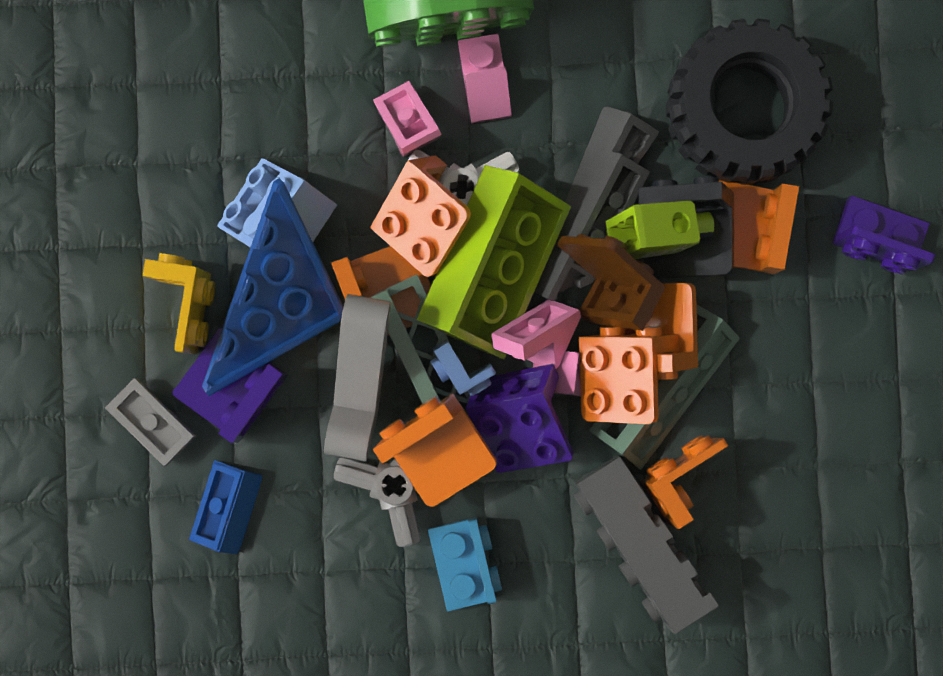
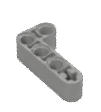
M347 294L340 326L334 404L326 432L324 454L367 461L380 403L391 301Z

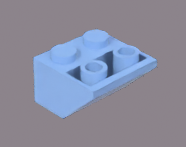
M261 158L257 166L249 172L246 183L234 201L225 208L223 217L217 227L250 248L273 181L278 178L285 183L312 242L337 204L305 180Z

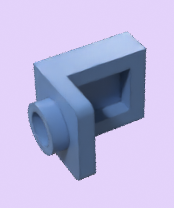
M447 340L433 347L437 357L430 361L442 382L451 379L460 395L468 391L469 395L473 396L492 384L489 378L495 375L496 371L490 363L468 375Z

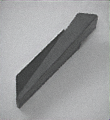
M604 107L602 109L565 203L571 206L570 211L535 288V293L553 301L557 299L559 292L573 286L582 288L594 282L595 278L565 253L557 243L561 236L577 237L578 234H583L590 238L604 239L605 236H608L605 221L633 206L639 194V188L643 187L650 171L638 165V163L659 133L658 130L631 113L611 107Z

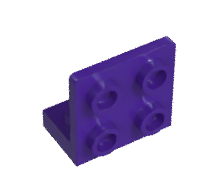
M855 196L847 198L832 244L843 248L842 254L857 260H866V257L882 262L881 268L897 274H905L906 270H917L920 267L932 264L936 256L921 249L930 223Z
M219 328L173 390V396L219 428L218 434L229 442L239 443L288 375L269 362L208 397L202 385L222 328Z
M554 364L491 376L489 378L492 382L490 386L470 396L465 409L472 423L496 457L497 465L495 470L498 473L572 460L573 449L551 403L559 379Z

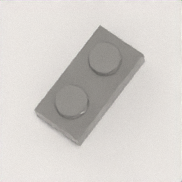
M134 378L105 407L163 466H168L196 437L138 378Z

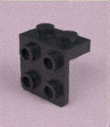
M698 177L693 179V184L678 185V182L675 180H656L653 182V187L639 188V204L692 201L695 204L696 213L710 212L714 220L713 235L700 238L699 244L678 253L650 257V267L654 270V277L664 279L727 276L733 272L734 192L723 182H719V179L716 177Z

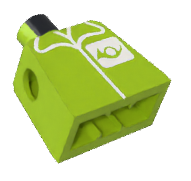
M692 201L633 205L605 221L608 236L622 241L628 247L627 252L634 259L678 253L699 244L700 238L711 237L714 233V220L711 213H696L695 204Z

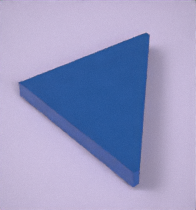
M280 178L273 181L202 385L208 397L255 371L258 367H262L339 323L342 318L344 306L286 185Z

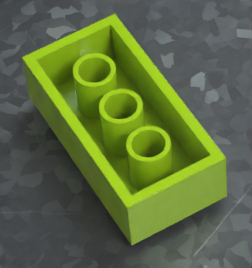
M485 165L467 204L471 211V217L439 269L417 320L475 349L505 359L507 353L493 348L492 333L525 314L571 206L519 173Z

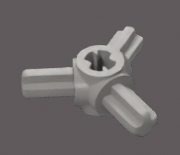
M340 457L334 470V479L371 491L370 497L380 501L381 509H388L396 544L399 547L410 546L420 542L421 536L413 508V502L418 501L416 489L397 461L394 459L391 463L384 462L383 464L380 461L377 467L357 460ZM388 474L393 478L399 475L404 477L406 483L402 484V487L406 488L404 494L400 495L395 491L390 495L386 492L384 487L389 483L384 482Z

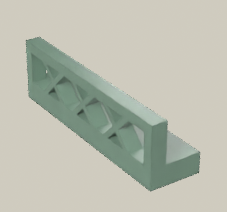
M418 275L409 277L372 295L371 297L375 299L391 301L388 333L422 404L435 396L440 401L438 394L448 397L452 393L458 401L468 404L470 399L468 391L464 392L466 397L455 394L457 389L454 384L450 392L433 386L430 380L433 365L430 362L426 371L419 356L431 361L437 355L435 352L431 355L415 349L412 342L417 324L435 331L438 337L436 346L445 340L449 342L446 334L417 320L427 297ZM413 286L420 299L415 318L398 312L391 296ZM402 319L413 322L409 334Z
M697 304V317L705 321L697 332L698 368L678 371L677 379L658 380V420L652 424L627 423V426L617 439L606 433L612 424L611 422H595L589 430L594 436L613 448L640 470L740 339L723 319Z

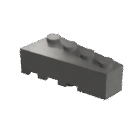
M615 456L574 482L579 491L573 496L586 516L593 512L602 527L596 530L597 534L609 552L616 548L625 562L620 564L619 568L631 587L639 583L647 598L641 601L654 623L662 619L664 624L674 634H677L719 606L711 593L707 594L701 589L697 582L698 573L680 550L677 551L673 545L675 541L672 534L657 514L654 515L650 509L652 508L650 501L621 457Z

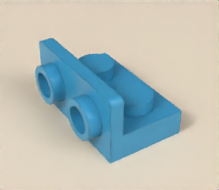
M477 517L428 528L447 612L488 602V604L496 603L494 592L501 591L502 587L497 566L488 567L485 551L492 549L487 524L478 526Z

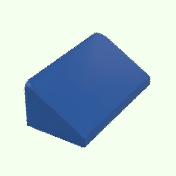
M214 460L189 540L217 552L238 554L261 485L262 475Z

